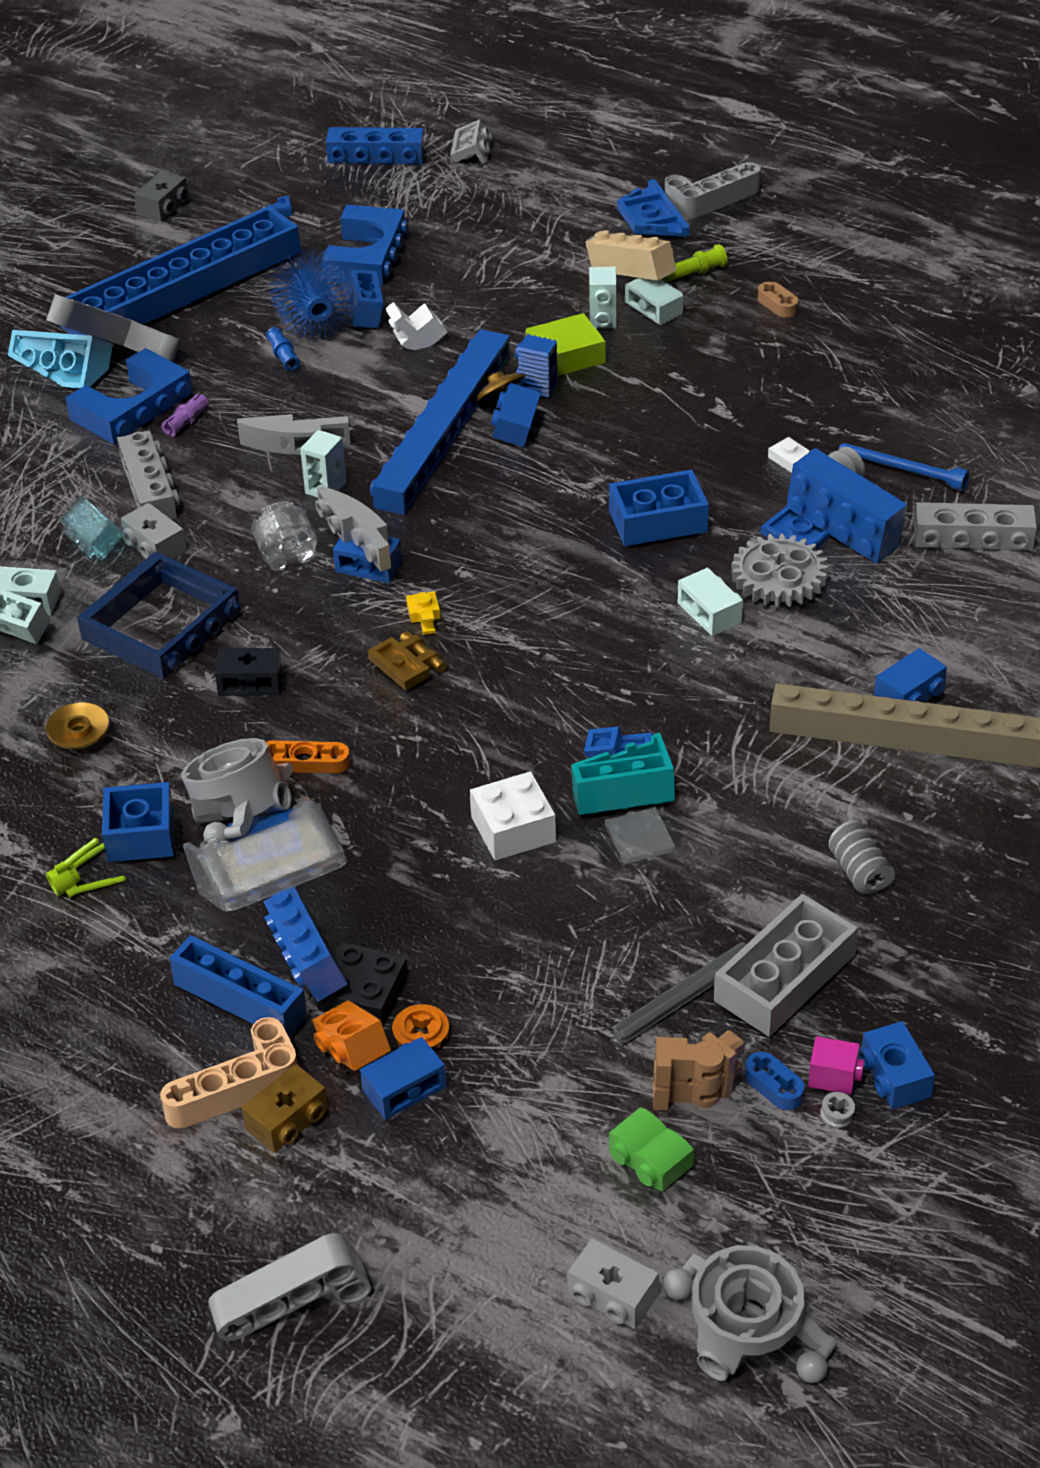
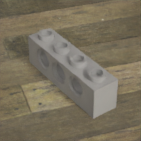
M916 502L914 517L915 547L1033 550L1037 528L1034 505Z

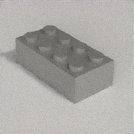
M801 894L715 973L714 1001L770 1037L855 955L858 927L806 895Z

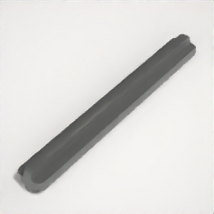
M744 942L737 944L614 1025L613 1034L615 1038L621 1043H627L715 984V973L747 944Z

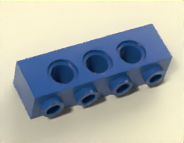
M329 127L326 138L327 163L422 164L425 151L424 128Z

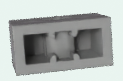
M150 503L121 518L123 540L127 545L137 549L145 559L155 551L171 559L187 551L183 528Z
M591 1238L567 1272L568 1294L583 1306L590 1305L605 1313L611 1321L618 1324L624 1323L635 1329L658 1296L659 1273Z

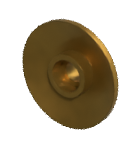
M498 371L487 378L489 384L479 393L476 399L478 402L490 399L506 391L509 383L518 384L526 376L524 373L503 375L502 371Z
M85 702L72 703L59 708L49 717L46 723L47 736L51 742L68 749L90 746L102 739L109 729V718L105 710L95 704Z

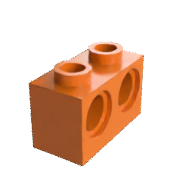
M349 1000L312 1020L316 1029L314 1040L321 1052L329 1053L337 1063L342 1062L353 1071L391 1051L381 1021Z

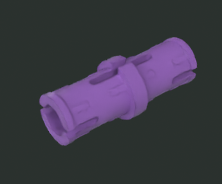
M198 393L185 405L178 406L175 413L162 423L164 433L174 437L186 425L193 424L196 417L209 407L207 398Z

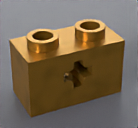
M293 1065L241 1107L245 1129L273 1153H276L284 1145L292 1143L298 1134L311 1123H315L323 1117L328 1110L325 1087L298 1065Z

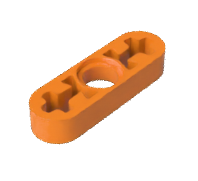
M275 740L266 742L271 755H274L275 765L291 763L293 772L341 773L350 766L349 748L340 742ZM300 754L312 755L307 760H298L296 758Z

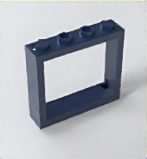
M155 551L77 616L82 640L164 679L191 654L196 652L208 639L215 635L226 623L236 617L240 612L237 588ZM162 582L211 605L160 651L110 628Z

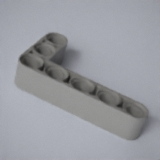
M57 294L53 298L46 319L60 326L125 346L137 352L147 348L171 362L174 361L181 339L133 320Z

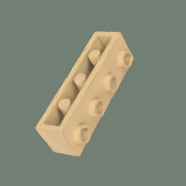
M600 231L594 234V238L585 242L591 267H616L617 275L657 281L677 271L670 241L659 240L658 237L642 238L641 235L627 236L625 233L612 234L609 231Z

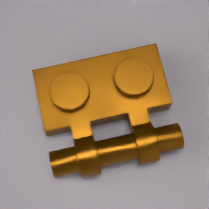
M407 631L400 636V643L393 637H390L368 650L369 660L405 691L429 678V669H435L438 673H441L447 666L437 651L428 649L420 637L411 635Z

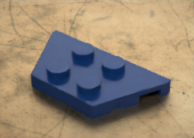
M655 179L648 181V187L642 191L640 188H636L629 195H624L617 200V209L634 234L690 236V226Z

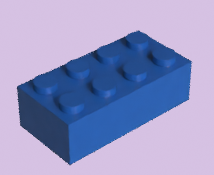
M814 448L793 464L786 507L799 516L812 521L816 527L823 531L825 529L828 530L831 536L878 564L899 546L907 504Z

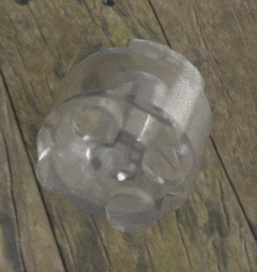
M289 501L273 503L261 511L262 515L257 521L256 518L253 520L251 525L252 534L262 559L272 570H281L287 564L295 562L307 563L314 558L317 536L306 510L302 506H294L293 502Z

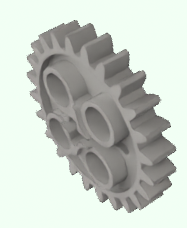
M771 534L768 535V540L757 537L756 544L747 541V548L739 547V554H734L732 582H736L737 590L743 589L744 597L752 594L753 602L761 598L765 606L770 601H774L776 607H779L781 602H785L788 607H791L793 600L803 604V597L812 600L813 592L820 594L821 586H826V578H828L827 558L823 557L822 550L816 551L815 543L807 546V539L804 538L798 542L796 541V535L791 536L790 539H785L784 534H780L779 539H775Z

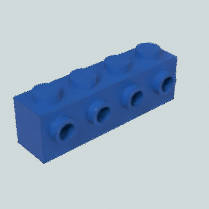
M294 885L277 891L271 898L264 901L269 912L264 918L273 932V936L282 950V954L291 968L290 971L299 987L303 988L307 985L315 1000L319 1002L348 985L311 913Z
M192 935L169 957L174 985L252 1024L261 1018H275L282 1023L290 1038L307 1018L303 989Z

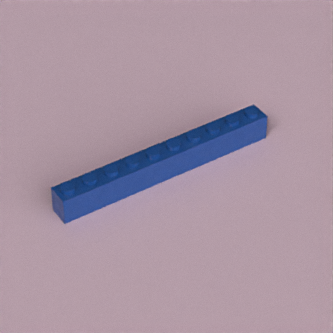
M480 329L474 339H470L465 352L459 355L456 365L449 370L444 382L439 384L437 392L432 399L428 400L422 414L417 416L411 430L406 432L400 446L395 448L391 459L383 465L382 472L377 479L372 481L370 495L373 496L374 508L402 515L407 513L480 402L476 398L489 384L487 378L501 371L509 360L510 335Z

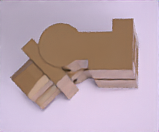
M730 1030L726 1031L719 1038L709 1032L702 1037V1042L698 1044H687V1038L656 1037L653 1071V1110H668L669 1103H692L700 1108H710L717 1104L720 1096L726 1099L732 1094L734 1078L741 1073L742 1065L736 1056L744 1049L743 1040Z

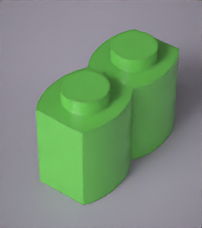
M644 1108L636 1110L609 1132V1152L613 1159L620 1165L626 1164L628 1167L636 1170L639 1180L646 1186H652L657 1190L664 1191L694 1165V1149L679 1134L666 1128L655 1115Z

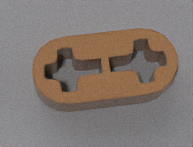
M764 282L759 285L758 301L780 317H792L797 314L798 298L775 282Z

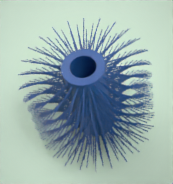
M312 253L310 264L308 255V269L306 255L305 264L302 267L304 256L300 266L296 260L299 270L291 260L296 271L294 272L287 266L294 274L291 275L288 272L286 274L292 278L281 276L282 279H288V281L291 280L292 282L285 281L281 283L282 281L270 283V285H290L283 289L277 287L271 288L277 289L275 291L270 290L272 293L281 290L288 291L280 295H273L275 300H280L279 304L276 301L275 303L278 308L280 307V311L285 312L284 318L288 314L294 313V311L296 313L293 317L291 316V318L288 317L285 321L283 320L284 324L289 320H296L297 316L299 318L302 315L299 320L297 319V322L291 325V328H293L295 325H299L300 320L302 322V319H305L295 332L302 329L303 325L305 327L308 320L309 324L308 326L306 325L304 332L308 331L307 328L309 326L311 327L312 321V331H314L315 326L316 332L317 322L319 334V327L323 322L327 328L324 320H326L334 332L328 319L330 317L332 319L338 317L332 314V312L345 314V311L340 312L336 309L340 307L343 309L348 306H335L333 304L352 302L350 301L351 298L334 301L345 294L351 295L350 291L353 293L350 289L345 293L340 292L343 294L334 295L338 291L347 290L345 289L347 283L341 276L342 272L340 275L338 273L334 277L326 279L328 276L330 277L331 273L333 275L334 272H337L336 267L333 271L322 276L326 269L334 265L335 261L332 265L328 263V267L324 268L325 270L320 272L319 269L322 267L320 265V267H316L315 271L316 264L318 265L319 260L316 259L317 262L313 263L312 268ZM339 278L334 284L329 285L332 280ZM341 286L337 290H332L333 287ZM284 295H288V296H289V297H287V298L278 299V298H280L281 296H284ZM293 300L289 305L281 306L282 304H287L284 303L285 301ZM295 306L291 311H286L288 307Z

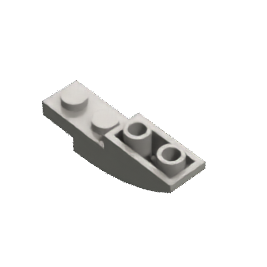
M288 414L237 419L240 444L262 451L301 455L300 448L317 430L342 437L343 445H351L348 416L293 421V415Z
M321 486L317 488L318 500L315 502V506L319 516L325 517L328 521L331 531L337 533L344 543L353 540L356 546L360 545L364 550L367 560L373 562L380 572L390 569L391 560L387 524L360 501L327 487Z

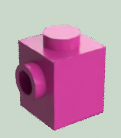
M816 1036L810 1062L808 1087L851 1095L854 1080L861 1081L864 1068V1060L858 1059L859 1044Z

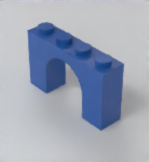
M346 205L340 218L342 239L366 241L375 244L362 248L328 246L324 256L328 258V263L337 261L331 268L340 266L342 268L340 271L344 275L346 283L349 282L351 269L377 271L379 285L383 286L386 278L391 275L392 263L397 261L398 249H401L403 246V237L408 234L409 221L405 220L404 209ZM329 268L325 270L323 275H325V273H329ZM331 273V274H330V277L328 276L326 279H328V278L330 279V278H332V277H334V276H333L332 273Z
M144 348L126 359L129 381L144 389L143 393L130 398H111L85 385L65 397L69 418L110 443L115 444L118 442L117 437L129 435L191 395L193 391L190 371Z

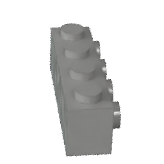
M150 431L135 432L131 435L117 437L121 461L137 508L150 503L168 518L176 519L175 507L180 506L176 489H174L171 474L168 473L165 457H162L159 441H153Z

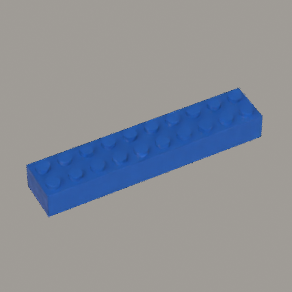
M268 206L68 295L66 298L144 325L178 308L185 307L191 302L207 297L215 291L226 288L241 279L248 278L254 273L268 269L284 259L287 260L293 254L300 253L299 229L296 224ZM61 326L69 334L88 335Z

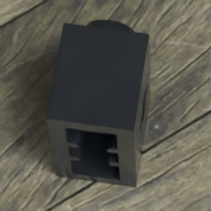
M280 648L218 649L215 669L218 696L280 695L282 678Z

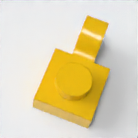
M435 591L407 595L406 605L411 623L420 622L423 635L435 633L433 621L441 619Z

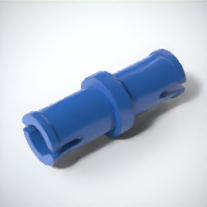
M279 327L270 328L266 332V338L273 347L274 355L282 361L287 371L289 369L290 371L298 369L301 362L293 351L294 346L291 341L285 338Z

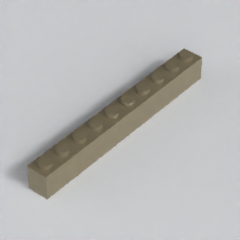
M775 684L771 703L769 732L1040 768L1039 717Z

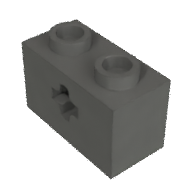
M165 171L159 172L134 194L137 215L158 222L165 220L189 199L186 177Z

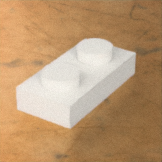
M788 437L768 448V458L792 473L793 464L810 451Z

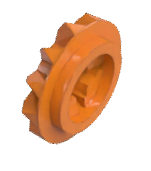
M425 1004L413 1005L405 1008L395 1017L392 1025L393 1037L396 1038L399 1047L423 1037L430 1047L440 1048L442 1040L448 1039L449 1021L446 1015L434 1006ZM415 1027H419L420 1029H424L427 1027V1034H424L423 1032H417L415 1034Z

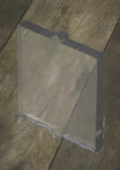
M655 807L635 813L629 811L627 815L605 820L607 831L624 864L643 859L652 860L655 856L675 851L676 846Z

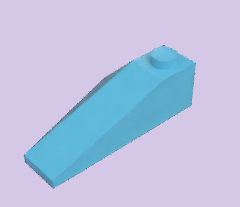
M12 330L8 356L38 371L43 376L54 380L63 387L80 389L85 385L90 387L109 369L113 343L89 335Z

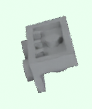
M481 120L456 129L451 150V157L454 162L462 159L468 160L476 154L482 164L487 163L492 140L490 129L487 126L485 127Z

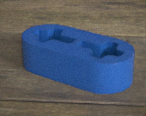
M755 1052L747 1058L745 1066L746 1080L766 1099L783 1110H794L802 1104L804 1084L800 1077L770 1053Z

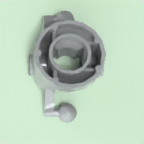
M248 738L228 742L204 752L184 767L181 777L192 803L193 817L198 824L211 823L205 827L203 833L204 840L209 846L220 848L226 845L231 838L245 836L251 827L255 815L286 811L290 808L291 792L283 780L288 779L292 774V764L275 765L265 740ZM234 817L231 827H227L219 822Z
M735 1245L716 1251L707 1260L693 1254L682 1268L671 1269L666 1273L663 1279V1288L670 1298L676 1300L685 1299L692 1291V1315L698 1326L697 1352L699 1355L697 1363L711 1378L725 1381L730 1374H734L748 1355L759 1356L780 1349L795 1335L807 1346L815 1350L804 1352L798 1358L796 1370L799 1377L808 1383H818L826 1376L828 1371L826 1359L837 1345L836 1341L823 1333L816 1323L803 1313L804 1286L795 1268L779 1254L759 1246ZM744 1305L747 1311L756 1318H744L734 1313L742 1311Z

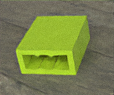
M584 313L526 328V335L531 334L532 336L536 335L537 337L541 336V338L546 337V339L551 338V340L557 341L558 376L606 363L605 340Z

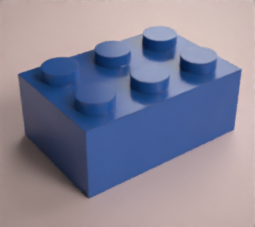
M693 470L609 484V512L624 546L708 532L709 504Z

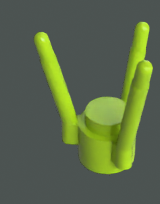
M94 838L65 861L54 866V869L46 872L47 880L55 894L60 896L66 893L69 898L82 892L124 882L126 877L118 876L76 886V883L81 881L76 868L105 850L104 843L95 847L99 843L98 838Z

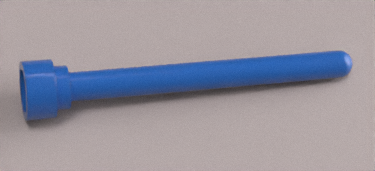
M847 443L839 446V449L842 447L854 449L863 460L945 481L947 485L951 486V489L964 492L969 482L970 471L957 467L948 471Z

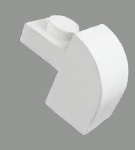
M394 302L386 308L391 317L388 322L394 328L393 332L401 345L407 349L417 350L430 347L448 333L440 318L425 303L409 317Z

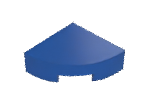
M289 196L280 197L277 199L278 202L269 205L284 217L292 216Z

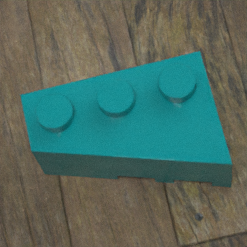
M660 733L651 735V741L638 746L634 742L626 744L625 751L610 756L608 752H604L571 764L573 798L579 815L675 801L674 768Z

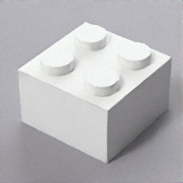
M531 771L470 789L471 817L495 861L556 842L555 813Z

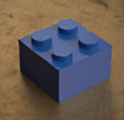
M169 782L104 788L102 839L107 862L174 856V806Z

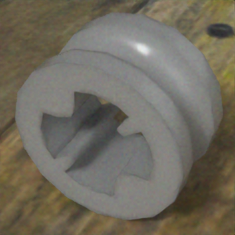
M829 1093L822 1101L820 1117L828 1126L833 1128L845 1127L853 1119L855 1103L845 1093ZM832 1106L836 1109L844 1108V1114H841L839 1111L832 1112Z

